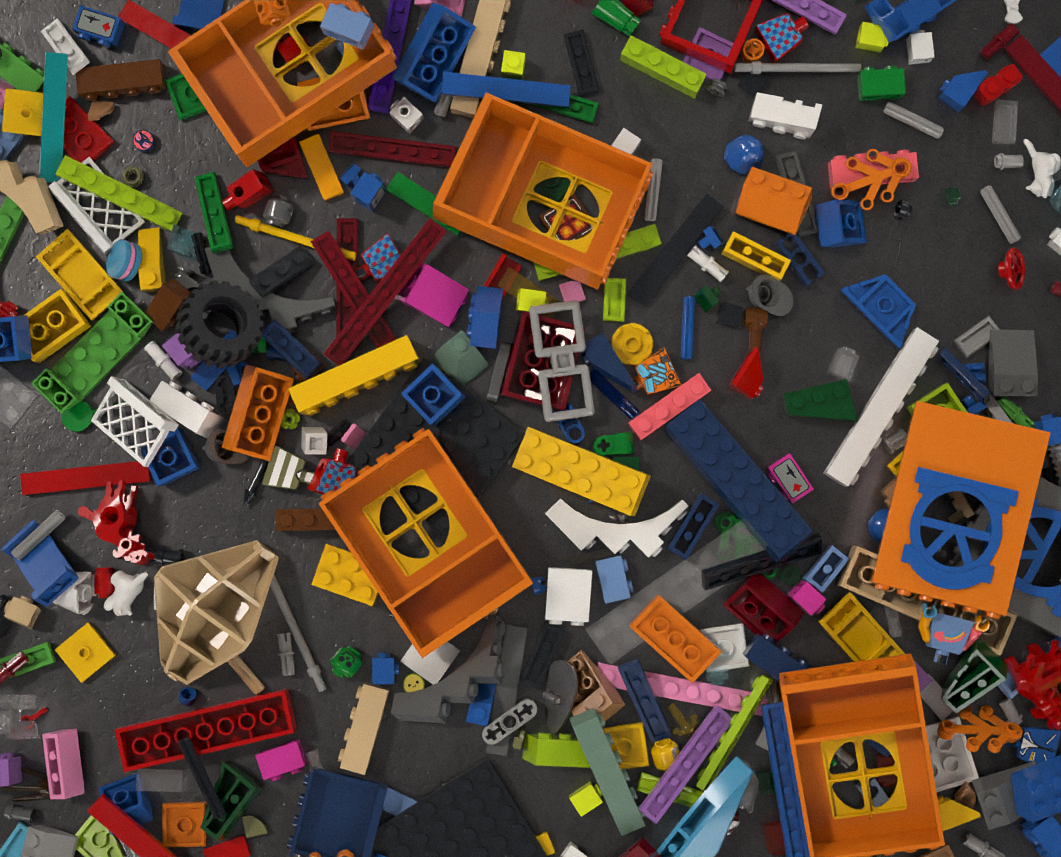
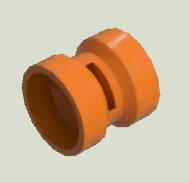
M750 39L745 42L741 51L742 60L745 63L760 61L764 53L763 43L758 39Z

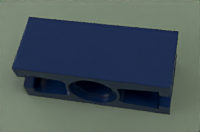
M788 233L784 238L785 240L790 239L796 248L792 253L783 246V238L773 246L780 255L791 260L788 265L804 288H806L813 282L807 278L802 270L806 265L814 271L817 279L825 272L797 234ZM795 254H800L804 257L803 264H797L794 261Z

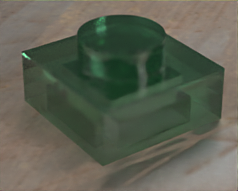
M772 771L757 772L759 794H776Z

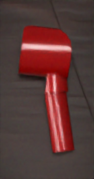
M44 707L31 716L24 715L20 718L18 724L22 721H27L29 725L22 729L26 731L30 729L33 721L48 712V710Z

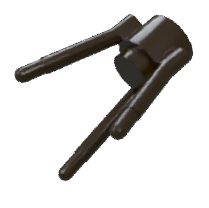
M21 767V771L43 779L38 781L37 786H2L4 790L37 791L36 795L12 798L13 802L50 799L47 775L25 767Z

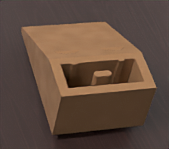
M580 650L568 661L573 666L578 679V690L571 710L573 716L594 708L597 715L601 713L605 722L625 706L614 685L583 650Z

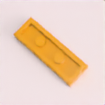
M317 134L300 141L299 143L324 201L343 194L344 191L320 135Z

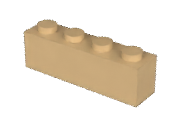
M365 682L363 687H358L356 699H359L358 705L352 708L350 715L353 723L351 728L346 730L344 740L347 741L345 749L341 748L338 761L341 762L340 768L363 775L366 774L390 692L389 688Z

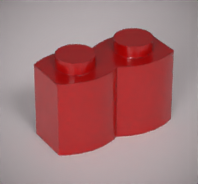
M1015 64L1005 66L995 76L984 80L973 95L981 106L988 105L1001 94L1010 91L1021 81L1023 76Z

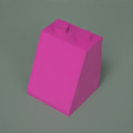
M422 263L394 299L437 323L449 327L456 320L460 305L462 306L466 302L469 289L431 266Z

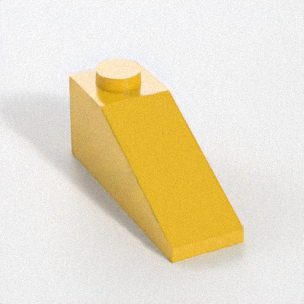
M160 227L138 230V245L142 252L141 264L138 269L140 289L145 293L158 292L162 284L166 282Z

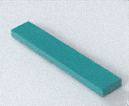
M45 52L39 178H45L46 182H57L61 179L55 173L63 160L68 54Z

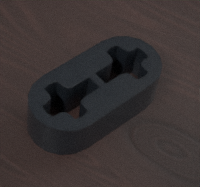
M221 375L215 380L217 409L221 414L230 416L233 407H230L227 412L226 409L222 408V405L226 403L225 397H228V402L234 406L237 396L236 387L233 385L230 376ZM223 379L230 382V386H227V394H225L224 388L220 387Z

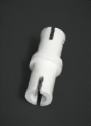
M696 245L687 255L702 267L701 270H706L719 282L729 272L715 262L713 256L709 257Z
M151 341L146 345L144 350L154 359L155 365L158 368H162L172 381L181 376L182 371L173 363L171 356L168 353L165 354L155 341Z

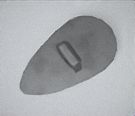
M562 659L554 661L549 666L545 691L542 695L545 698L546 722L552 734L560 731L566 723L578 690V679L573 666L568 661Z

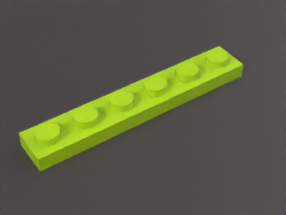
M66 155L55 173L56 176L174 233L183 215L182 212Z
M656 224L627 232L617 258L661 246ZM533 262L539 282L563 275Z
M762 675L761 677L758 676L753 682V691L750 696L746 695L743 699L741 711L739 714L736 713L730 721L731 728L728 732L725 731L719 740V743H721L717 751L714 750L708 758L709 765L706 769L703 768L697 777L699 781L696 786L702 791L706 790L717 777L773 683L774 678L769 675Z

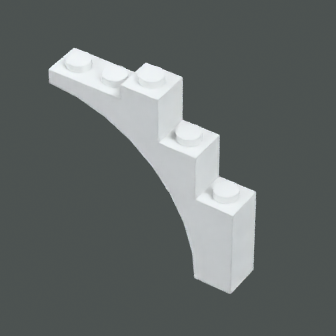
M559 499L545 514L581 551L584 548L586 550L591 548L596 543L594 538L597 536L614 554L617 552L621 554L629 546L627 542L631 540L647 557L651 555L655 557L663 549L661 545L664 543L658 536L660 534L664 536L672 528L670 524L675 519L679 521L687 514L685 509L688 505L683 500H680L668 511L652 519L630 524L604 523L588 518L572 509L562 499Z

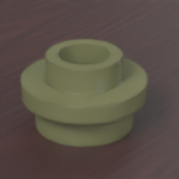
M130 166L123 172V182L129 187H138L144 181V173L140 168ZM137 174V179L131 181V175Z

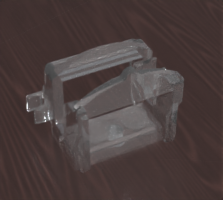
M36 694L0 695V709H8V711H0V733H7L0 734V738H9L10 740L40 738L36 722L21 721L22 709H39V699H36Z

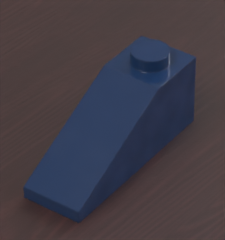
M603 333L585 343L586 349L580 355L586 365L591 364L596 372L632 393L637 392L635 383Z

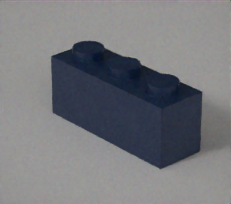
M699 493L666 549L687 560L720 504Z

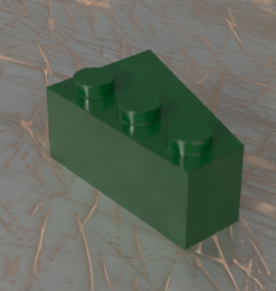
M847 379L781 395L786 416L857 421Z
M978 638L969 647L944 682L941 700L955 713H958L1007 679V665Z
M231 760L222 762V769L214 786L226 814L215 819L207 806L200 827L216 841L226 839L263 788L261 784Z

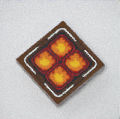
M575 194L570 196L568 199L570 201L569 206L588 215ZM554 208L547 210L538 217L547 231H549L557 214ZM565 215L555 236L559 240L580 239L592 231V225L570 215Z

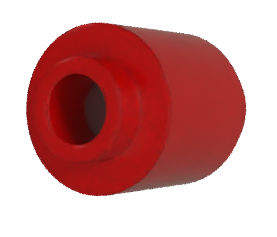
M114 567L96 568V573H94V594H98V598H108L114 593L115 587L111 583Z

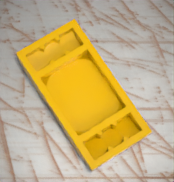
M66 229L36 256L39 262L92 321L121 292L124 293L115 280L108 275L107 271L69 229Z
M850 592L818 621L853 662L905 654Z

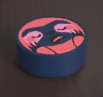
M139 130L133 136V145L139 151L148 152L153 149L155 138L149 131Z

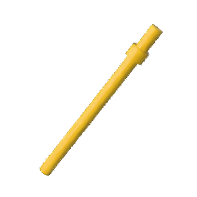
M239 215L235 217L234 222L236 224L249 227L251 231L257 233L261 231L314 248L310 242L314 239L264 224L262 220L256 218L249 219ZM340 248L346 259L355 261L357 253Z

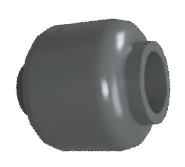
M277 195L276 198H269L267 200L263 213L267 224L279 228L289 224L294 210V206L288 202L289 198Z

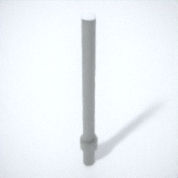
M752 61L751 63H735L734 71L751 72V74H761V72H860L861 64L761 63V61Z
M273 575L270 587L308 667L307 672L313 678L318 691L321 692L327 689L320 674L322 671L319 665L315 664L275 575Z

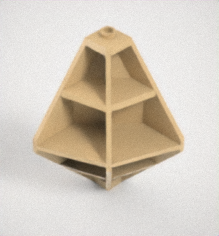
M255 540L160 568L154 576L160 663L164 668V672L174 681L179 680L187 685L245 651L253 639L279 557L273 550Z

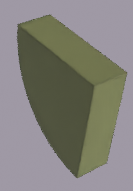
M522 725L516 729L513 748L521 750L526 726Z
M252 815L242 816L246 838L268 833L267 826L260 819Z

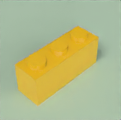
M734 231L721 255L761 275L767 274L778 281L782 279L791 261Z

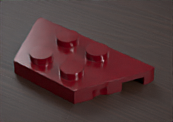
M295 136L258 160L261 172L309 178Z

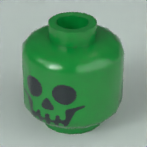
M350 646L347 648L340 647L330 660V664L333 667L332 673L340 679L343 676L352 678L362 665L360 659L362 655Z

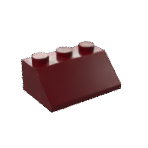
M761 573L747 577L723 604L726 609L755 635L758 633L763 636L766 633L775 640L774 645L796 627L805 613Z

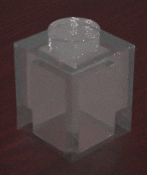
M849 347L838 348L827 374L842 380H850L860 356L856 355L855 350Z

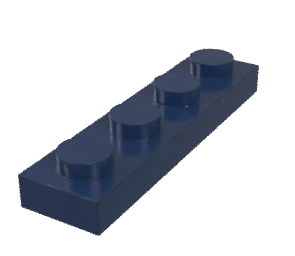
M639 659L619 665V673L651 742L654 743L672 736V731Z

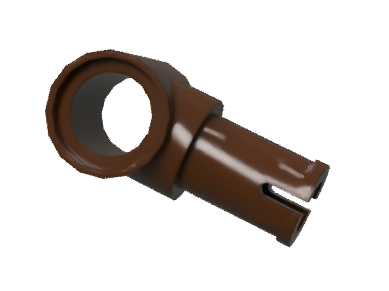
M745 308L744 325L749 330V349L757 347L761 350L762 331L764 327H767L768 312L762 308Z

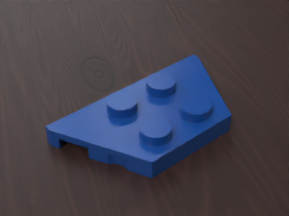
M886 274L844 287L840 290L897 349L902 347L906 330H908L910 318L916 304Z

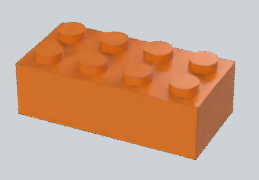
M246 365L221 448L270 461L290 392L288 389L292 387L294 379Z

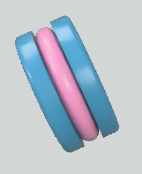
M123 239L116 241L107 258L106 269L108 275L125 282L132 280L141 264L142 252L140 246Z

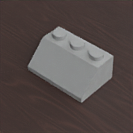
M47 825L28 826L21 857H74L79 837Z

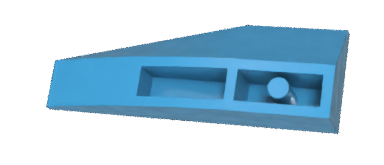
M736 756L688 810L658 848L657 852L661 857L716 856L754 772L741 758Z

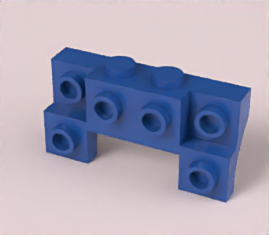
M873 0L865 5V8L873 24H879L888 42H892L907 32L911 34L919 30L921 23L925 22L926 24L936 19L938 12L957 0H905L894 8L888 0Z

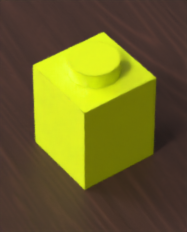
M862 22L859 27L855 48L880 53L884 46L887 47L889 43L880 25Z
M504 50L501 69L503 78L523 79L526 61L525 53Z
M523 288L518 289L516 310L529 312L531 306L549 304V297H546V292Z
M590 781L571 793L569 799L582 817L603 803L601 798L603 794L597 784L593 786Z

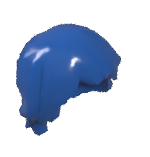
M742 135L728 143L724 152V160L733 171H737L740 175L748 176L752 167L760 169L763 164L764 147L759 139L752 135Z

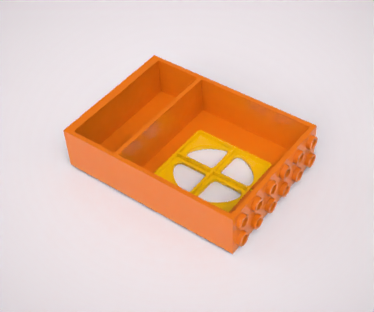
M244 0L168 51L246 168L397 68L394 61L397 59L393 52L394 50L390 43L384 40L381 35L382 32L376 23H373L374 28L364 50L344 43L342 61L337 70L331 75L324 71L316 59V54L337 39L327 36L314 46L309 47L298 33L297 26L299 24L312 21L322 22L330 3L335 5L339 3L344 4L353 12L358 13V11L369 15L365 7L361 6L358 0H286L290 15L278 26L261 24L254 0ZM289 33L300 47L301 54L281 68H275L273 64L274 50L281 37ZM308 61L321 79L316 85L299 87L286 83L283 80V76L303 62Z
M486 92L433 203V219L598 290L600 284L605 285L620 247L624 243L626 234L648 189L654 173L650 171L653 163ZM559 177L567 178L571 181L562 202H556L534 192L535 186L547 179ZM579 185L585 186L595 197L599 207L598 217L593 218L569 206L570 201L568 199L575 193ZM533 200L549 208L556 209L557 214L547 233H542L530 220L527 212L528 201ZM565 215H570L592 225V231L580 239L559 240L555 236Z
M424 428L414 433V439L410 442L404 440L395 446L396 451L392 454L385 453L377 458V464L373 467L367 465L358 471L359 476L355 479L348 478L340 483L341 488L336 492L335 490H330L321 496L322 501L318 503L422 659L533 584V580L430 429L425 430ZM406 485L420 486L434 493L438 500L435 504L416 515L400 494V489ZM388 496H392L406 515L407 522L389 535H385L380 525V511L384 500ZM443 508L447 511L449 517V534L445 544L438 548L422 527V521ZM410 529H415L430 553L425 558L407 557L397 552L392 547V542Z
M912 654L779 673L810 857H872L878 854L889 856L900 851L911 853L918 849L927 848L933 850L938 849L940 846H945L917 670ZM866 739H871L883 745L895 760L894 765L868 769L865 763L862 742ZM853 742L858 769L853 772L831 774L829 771L830 763L835 752L843 744ZM896 775L898 778L897 785L892 796L883 805L873 806L869 779L878 776ZM859 780L862 786L864 807L862 809H855L845 804L836 795L832 785L836 782Z

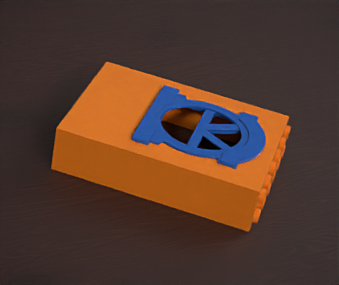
M916 401L871 583L875 584L874 588L888 591L889 587L897 589L896 594L908 597L911 593L919 595V600L933 602V599L941 601L940 605L955 608V604L963 606V611L974 614L980 610L985 612L984 616L994 619L1006 616L1051 432ZM953 491L965 492L975 496L984 504L990 515L992 531L988 533L924 517L923 514L929 504L938 496ZM921 526L944 531L928 548H924L920 535ZM954 534L964 565L961 567L945 566L932 558ZM966 537L988 542L987 548L976 560H972Z

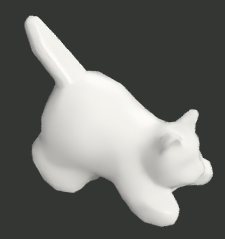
M1024 139V144L1032 158L1035 180L1026 189L1030 190L1037 197L1043 196V198H1047L1053 193L1055 183L1053 174L1060 169L1061 158L1056 153L1036 152L1033 144L1028 139Z
M121 570L115 572L111 577V583L114 585L115 590L104 602V609L107 611L113 609L117 616L132 615L130 606L136 596L142 592L144 580L148 574L144 572L133 576Z

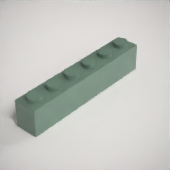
M594 708L569 718L621 836L644 827L643 817L646 816L638 810L640 805H636L635 800L638 797L634 787H628L627 782L630 781L626 769H620L619 763H622L618 751L613 752L611 745L614 744L609 732L605 733L602 728L606 724L601 713L597 715Z

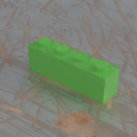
M5 42L3 45L0 44L2 51L0 77L18 90L43 93L44 72L39 68L33 70L29 67L31 62L22 55L19 58L13 54L15 50Z

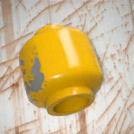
M669 738L655 742L651 749L655 767L658 770H664V772H666L680 753L678 744Z

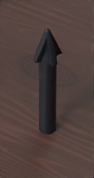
M261 460L248 489H245L243 506H246L257 495L255 492L269 461Z

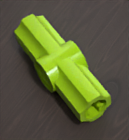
M641 772L636 790L649 794L660 780V777ZM684 786L673 802L691 808L704 791Z

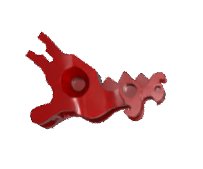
M120 480L115 490L113 489V482H107L106 493L100 502L99 508L96 511H92L88 507L81 506L78 509V515L93 522L96 535L100 539L113 543L118 547V551L113 550L114 557L122 558L124 556L126 561L144 566L149 563L150 558L154 560L155 555L145 551L146 545L140 543L141 535L133 536V528L136 526L138 515L136 508L138 487L131 486V493L127 496L125 481Z
M1055 639L1051 642V649L1048 654L1044 653L1036 643H1032L1027 646L1030 655L1027 656L1026 661L1018 664L1013 656H1009L1004 660V663L1014 679L1016 691L1036 705V708L1030 710L1031 715L1036 719H1046V725L1050 729L1056 728L1060 730L1061 693L1058 692L1057 686L1061 682V648L1059 641Z

